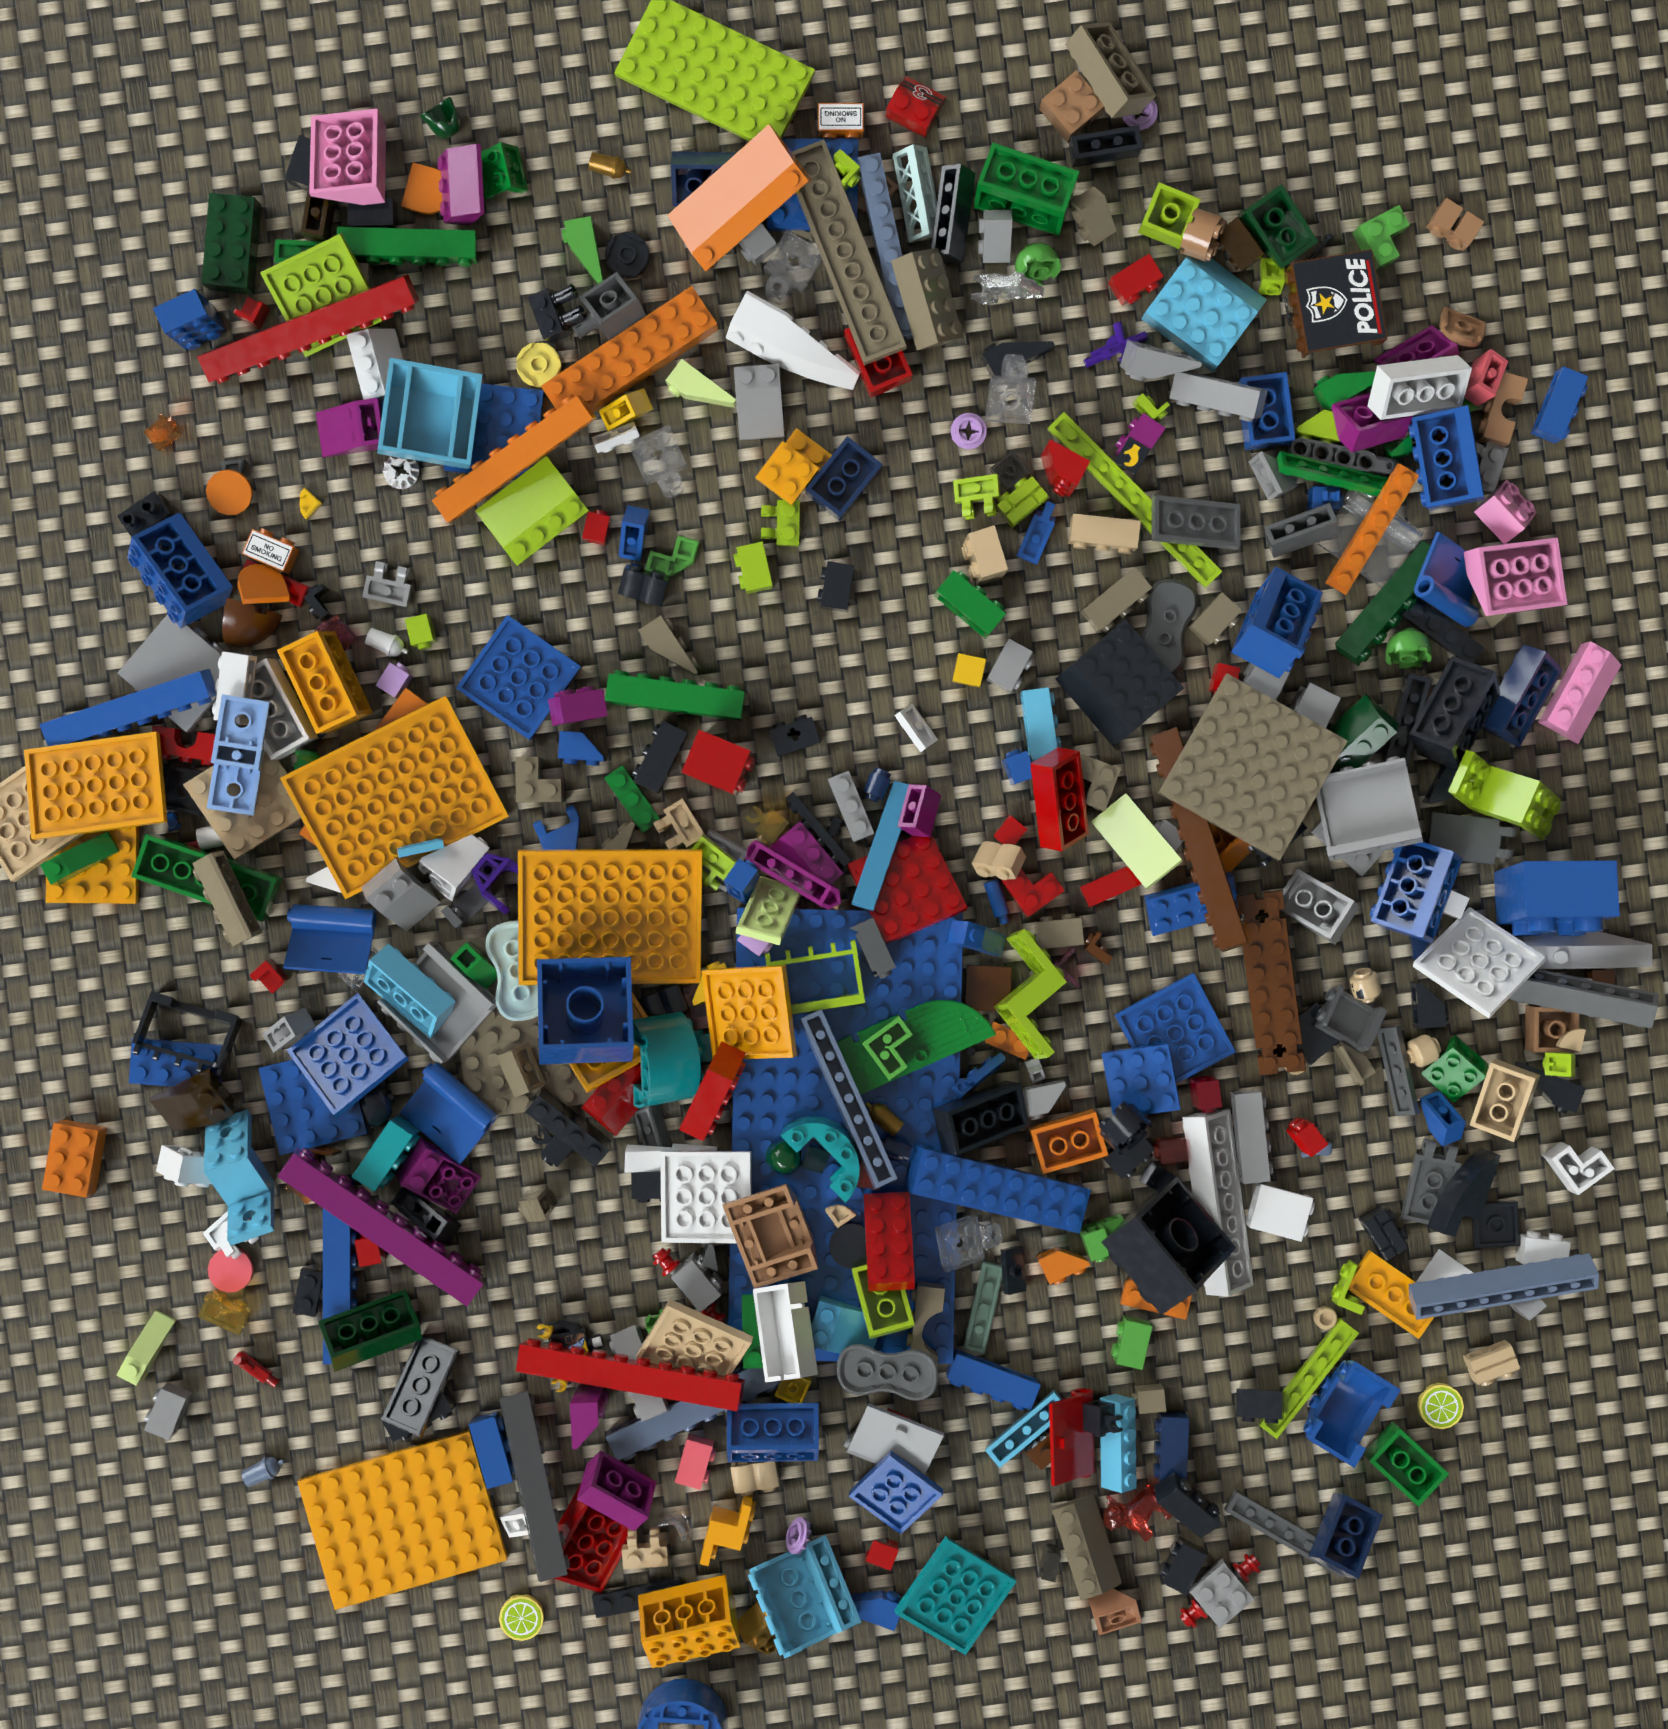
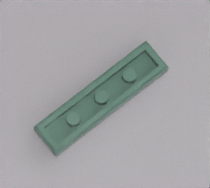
M982 1260L963 1349L985 1354L1002 1281L1001 1264Z

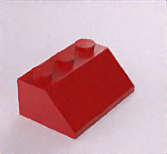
M1051 439L1041 454L1048 483L1053 488V492L1061 497H1065V495L1070 497L1079 484L1090 460Z
M638 1063L600 1085L581 1107L615 1136L618 1135L639 1109L633 1103V1084L641 1083V1064Z

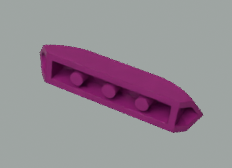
M758 840L753 841L747 847L745 860L754 863L760 870L819 906L829 910L841 904L839 889L801 864Z

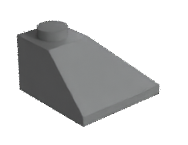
M1261 451L1249 461L1268 501L1298 486L1296 483L1297 477L1280 473L1277 459Z

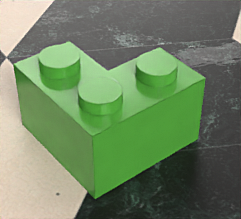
M1400 205L1359 225L1352 234L1361 251L1372 249L1375 269L1378 271L1392 264L1400 256L1392 238L1403 233L1410 224Z
M898 1016L862 1043L889 1081L908 1068L895 1048L912 1037L913 1034L900 1016Z
M1120 1213L1082 1225L1080 1236L1091 1261L1102 1262L1109 1259L1108 1250L1101 1242L1124 1220Z

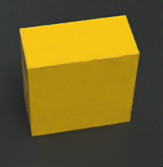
M958 653L952 682L979 688L986 659Z
M802 1377L780 1380L775 1396L789 1403H802L812 1378Z

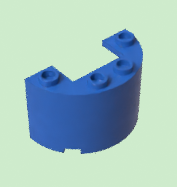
M1344 1360L1330 1376L1326 1375L1320 1384L1321 1389L1318 1394L1311 1398L1309 1402V1407L1311 1408L1303 1431H1305L1308 1440L1355 1468L1366 1450L1360 1444L1363 1436L1381 1406L1383 1405L1390 1409L1401 1389L1357 1362Z
M674 1679L661 1684L648 1695L642 1705L637 1729H658L661 1722L704 1725V1729H728V1718L721 1698L709 1686L692 1679Z

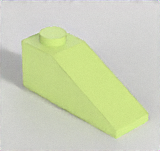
M683 359L680 360L665 380L667 386H669L667 390L677 398L681 395L685 399L735 408L737 405L734 397Z
M155 1310L127 1354L116 1376L135 1386L141 1383L149 1373L176 1319L159 1310Z

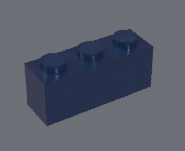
M1158 1412V1419L1154 1421L1155 1432L1158 1433V1441H1154V1454L1157 1455V1463L1153 1464V1475L1157 1478L1158 1482H1161L1174 1472L1182 1479L1185 1478L1187 1480L1189 1417L1185 1412Z

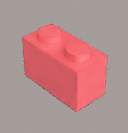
M1492 349L1474 359L1464 398L1477 407L1493 398L1500 385L1508 360Z
M688 1433L675 1483L701 1490L702 1483L707 1484L710 1470L707 1469L708 1462H713L716 1449L713 1448L714 1440Z

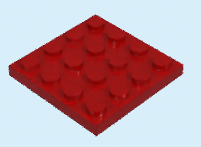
M932 834L931 837L912 836L896 844L874 911L868 910L871 917L874 918L885 945L964 912L968 908ZM868 855L847 864L856 886H858Z

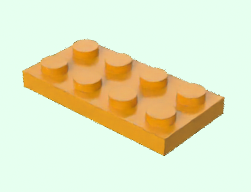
M1369 1250L1359 1263L1348 1290L1418 1339L1434 1318L1416 1320L1409 1301V1284L1416 1282Z

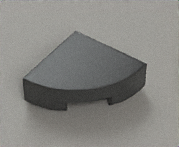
M246 460L221 461L222 470L232 469L243 474Z

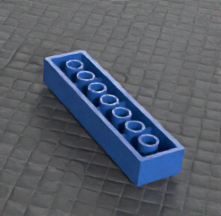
M918 1145L915 1146L905 1185V1190L911 1194L1075 1233H1080L1091 1191V1189L1079 1184L960 1155L956 1156Z

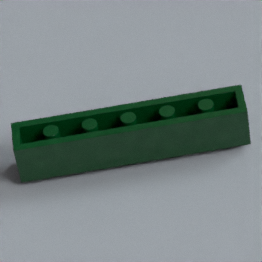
M1424 541L1419 544L1336 641L1335 646L1338 653L1357 666L1362 662H1366L1372 655L1374 647L1384 642L1387 632L1400 623L1404 612L1413 608L1418 597L1414 592V587L1430 549L1429 544Z

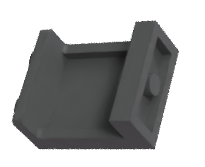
M1342 985L1330 988L1324 999L1326 1002L1316 1014L1315 1018L1317 1021L1314 1027L1358 1052L1370 1050L1387 1010L1382 1007L1373 1008L1361 1000H1357L1352 995L1343 991L1345 987Z

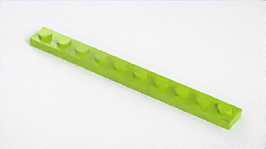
M1063 412L1047 430L1064 447L1090 460L1087 470L1137 521H1141L1140 524L1152 535V500ZM1159 542L1204 588L1222 572L1198 546Z

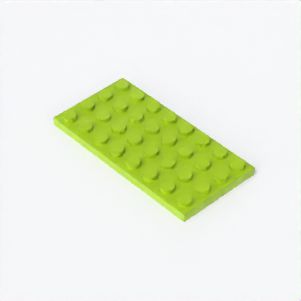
M651 0L614 74L616 77L751 141L768 124L773 127L781 139L783 138L815 75V69L672 0Z

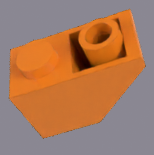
M1057 1246L1036 1255L1049 1284H1060L1066 1280L1067 1276L1082 1274L1087 1270L1086 1267L1090 1266L1086 1257Z

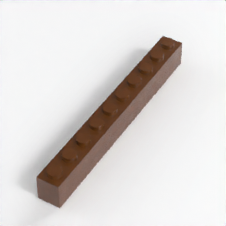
M1177 727L1151 736L1153 743H1150L1149 746L1153 757H1158L1159 764L1156 765L1159 776H1164V779L1167 778L1184 748L1181 734ZM1172 801L1173 806L1170 807L1173 819H1178L1180 827L1176 828L1180 840L1185 841L1187 848L1183 849L1187 862L1191 861L1194 868L1190 870L1194 883L1199 884L1201 891L1197 892L1201 905H1206L1207 913H1204L1208 927H1213L1215 934L1211 935L1215 948L1219 947L1220 951L1225 952L1249 944L1210 823Z

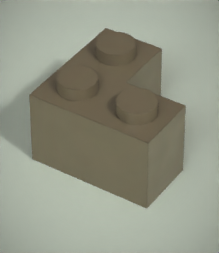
M1080 754L1083 781L1088 782L1085 791L1086 806L1106 811L1121 768Z
M515 757L516 802H565L564 780L542 779V758Z

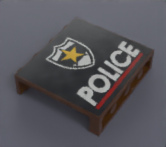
M1372 249L1293 262L1286 269L1284 278L1286 285H1289L1290 289L1288 301L1289 306L1293 307L1294 311L1292 324L1294 330L1297 329L1298 334L1296 347L1298 352H1301L1302 358L1313 352L1372 343V346L1381 345L1388 339Z

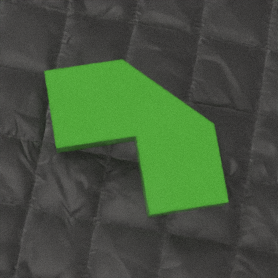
M678 535L672 557L650 550L645 570L651 572L654 569L665 572L667 577L677 574L694 564L700 541Z

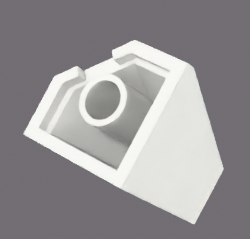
M471 834L422 857L419 861L418 869L422 874L428 873L431 880L430 884L434 889L453 902L472 877V869L489 852L490 848L482 838H476Z

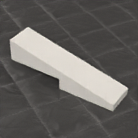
M627 1144L624 1173L661 1171V1151H717V1146L673 1144L672 1147Z

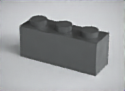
M1330 503L1264 527L1266 541L1273 558L1339 535L1338 521Z

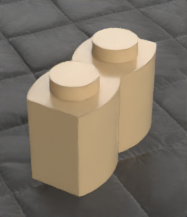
M985 841L982 842L972 865L976 873L982 877L997 876L1002 880L1016 879L1026 856L1019 846L1012 844L1001 845Z
M731 1462L730 1468L735 1493H740L741 1496H748L753 1494L755 1490L771 1492L776 1487H779L780 1480L777 1462Z

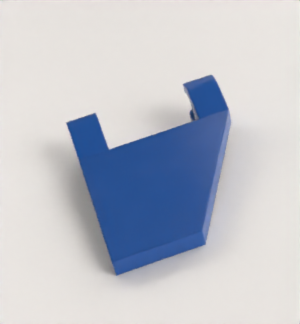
M573 805L565 809L571 823L547 833L546 827L542 824L541 820L533 823L543 850H577L581 820L578 811Z

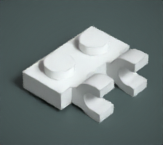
M227 1211L203 1234L214 1250L220 1251L222 1249L226 1257L232 1256L233 1259H236L242 1252L235 1244L230 1245L227 1241ZM255 1237L244 1242L249 1241L250 1244H253L255 1241L259 1239V1237Z

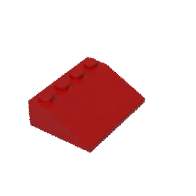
M580 1484L557 1525L558 1532L562 1531L565 1545H562L563 1555L567 1554L570 1568L567 1569V1575L553 1579L602 1593L622 1557V1545L627 1544L629 1528L577 1500Z

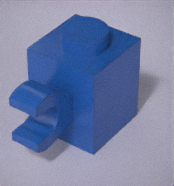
M1313 486L1308 490L1307 511L1330 503L1335 513L1343 505V494H1340V487Z

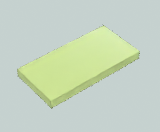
M1126 793L1110 805L1106 811H1103L1091 821L1147 890L1182 862V859Z
M760 876L736 927V934L780 945L801 894L778 880Z

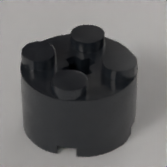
M1122 1102L1115 1109L1116 1113L1111 1118H1105L1098 1126L1101 1129L1100 1135L1119 1155L1124 1154L1122 1150L1125 1148L1128 1150L1134 1148L1147 1135L1145 1131L1147 1126L1152 1127V1123L1133 1103L1127 1104Z

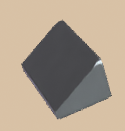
M660 1104L639 1108L634 1114V1118L643 1145L671 1146L672 1142Z
M705 1243L702 1251V1266L718 1271L715 1243Z

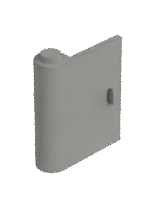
M868 1403L856 1431L846 1435L843 1447H846V1453L874 1464L879 1463L890 1451H893L925 1475L944 1437V1433Z

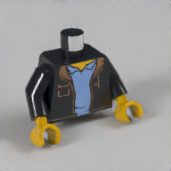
M567 1319L549 1323L548 1326L544 1324L537 1326V1329L545 1328L544 1334L538 1335V1337L548 1339L549 1343H562L565 1348L580 1346L585 1348L584 1351L593 1352V1349L604 1346L601 1333L589 1336L586 1326H581L579 1323ZM559 1379L551 1381V1384H556L558 1381L561 1384L560 1388L555 1392H563L566 1390L567 1385L573 1383Z

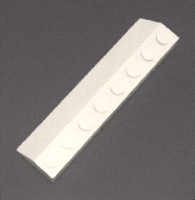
M1222 1109L1210 1113H1194L1182 1118L1192 1195L1236 1246L1231 1255L1204 1283L1206 1295L1231 1296L1253 1286L1254 1283L1230 1109Z

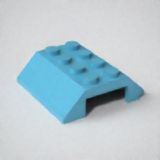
M826 1535L808 1542L807 1548L803 1549L801 1554L795 1555L787 1552L749 1569L751 1573L748 1575L753 1590H758L757 1600L762 1612L767 1613L765 1617L771 1635L775 1634L776 1636L774 1643L779 1655H783L784 1658L861 1623Z

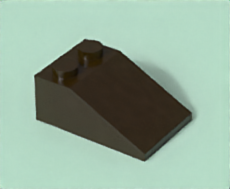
M210 1068L149 1098L150 1103L173 1131L214 1125L234 1115V1098L221 1081L216 1078V1075Z

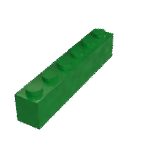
M337 227V235L343 234L356 261H366V263L371 265H378L380 262H389L392 265H403V262H412L413 265L424 266L426 263H435L437 266H448L449 263H458L459 266L470 267L472 264H477V235L475 230Z

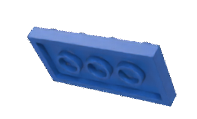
M1227 872L1226 875L1237 905L1234 876L1231 872ZM1191 882L1144 896L1152 936L1206 922L1204 913H1207V908L1205 904L1201 905L1197 892L1201 891L1198 883Z
M147 1038L144 1040V1043L214 1063H217L223 1046L222 1044ZM132 1043L129 1083L174 1086L198 1074L196 1072L198 1063L183 1059L181 1066L176 1067L174 1066L176 1057L161 1053L159 1060L155 1061L152 1059L154 1051L142 1048L139 1055H134L135 1044ZM204 1066L203 1071L210 1068L216 1075L218 1069Z

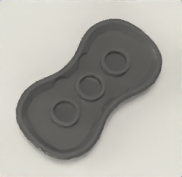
M1162 579L1155 582L1148 591L1150 596L1146 598L1147 623L1140 637L1168 670L1175 675L1180 671L1185 661L1184 634L1189 622L1197 611L1198 598L1195 590L1190 585L1174 579Z
M856 1344L846 1347L839 1355L837 1362V1376L840 1385L846 1391L855 1395H867L885 1391L895 1393L909 1400L919 1401L930 1397L937 1386L938 1370L935 1360L929 1354L920 1350L883 1353L869 1346Z

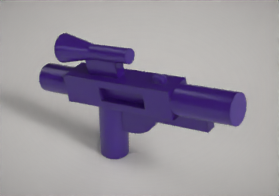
M1122 322L1113 324L1115 335L1107 340L1105 346L1090 352L1091 356L1083 360L1085 367L1088 368L1106 359L1108 361L1119 353L1123 357L1127 340L1139 343L1148 340L1146 332L1143 331L1125 339Z

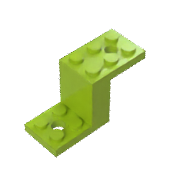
M1466 750L1448 790L1450 794L1469 809L1521 826L1534 838L1542 841L1550 833L1554 815H1557L1561 808V799L1542 782L1490 766L1475 752Z
M1022 929L1012 933L1006 939L1033 974L996 1004L994 1008L1036 1060L1050 1057L1054 1050L1051 1048V1041L1039 1033L1037 1030L1038 1025L1032 1018H1027V1015L1066 983V980L1063 978L1065 976L1063 971L1059 967L1054 966L1049 960L1051 958L1048 952L1043 948L1040 949L1036 944L1035 936L1030 931Z

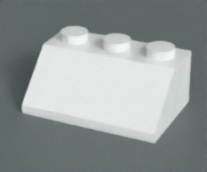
M366 329L347 334L363 400L378 398L381 402H384L389 359L404 360L396 330Z

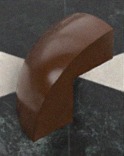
M227 598L222 623L224 642L227 646L237 648L257 645L274 633L283 615Z

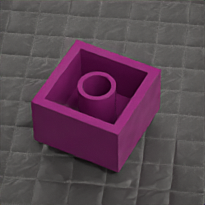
M595 686L577 689L576 693H574L573 689L554 693V698L548 699L553 726L608 716L603 689L596 690Z

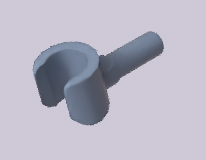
M1328 1142V1146L1316 1155H1331L1332 1143ZM1301 1152L1302 1158L1309 1157V1155Z

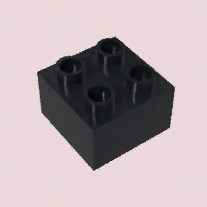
M1175 1177L1144 1200L1101 1242L1108 1250L1109 1257L1113 1263L1124 1269L1138 1286L1141 1297L1146 1302L1152 1304L1161 1315L1195 1293L1236 1249V1246L1178 1177Z

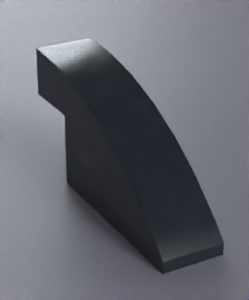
M1480 1148L1465 1161L1442 1192L1427 1227L1444 1235L1456 1237L1462 1216L1481 1219L1501 1155Z

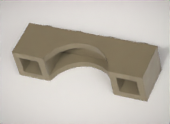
M917 1281L916 1288L911 1291V1302H915L914 1311L911 1310L915 1325L912 1327V1332L907 1333L906 1347H910V1350L926 1352L935 1360L937 1365V1351L925 1343L922 1331L926 1321L931 1316L943 1312L945 1287L944 1284Z

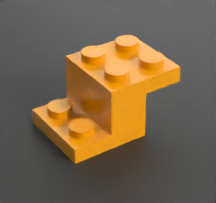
M796 428L786 443L783 441L780 443L755 479L792 506L801 493L805 492V488L832 454Z
M753 1494L743 1496L739 1512L713 1506L702 1548L701 1565L709 1566L710 1558L715 1559L718 1545L741 1551L742 1543L747 1544L751 1524L749 1522L753 1521L756 1501H753Z

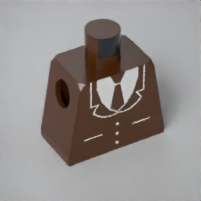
M1050 1427L1022 1449L1029 1460L1040 1470L1051 1463Z

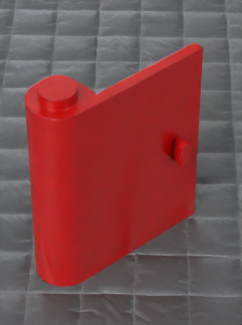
M1076 1388L1071 1390V1397L1049 1403L1052 1486L1078 1478L1091 1477V1474L1095 1473L1094 1436L1090 1432L1083 1431V1403L1093 1401V1390Z

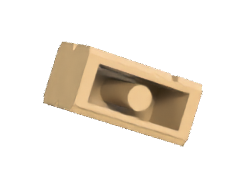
M1506 1340L1463 1355L1472 1381L1477 1385L1481 1384V1386L1492 1384L1494 1382L1493 1379L1498 1377H1511L1515 1374L1514 1371L1520 1369L1514 1350Z

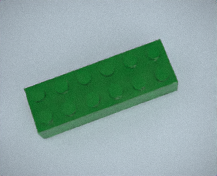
M615 670L614 674H608L605 701L609 704L743 721L746 693L739 686L727 685V689L719 688L720 686L716 683L705 682V686H700L694 680L682 679V683H677L671 677L660 676L659 680H655L648 674L637 673V677H632L626 671Z
M155 833L145 834L131 877L212 905L211 901L208 902L203 894L204 886L202 882L198 881L194 876V866L192 864L210 854V852ZM228 859L256 920L261 922L268 920L283 877Z

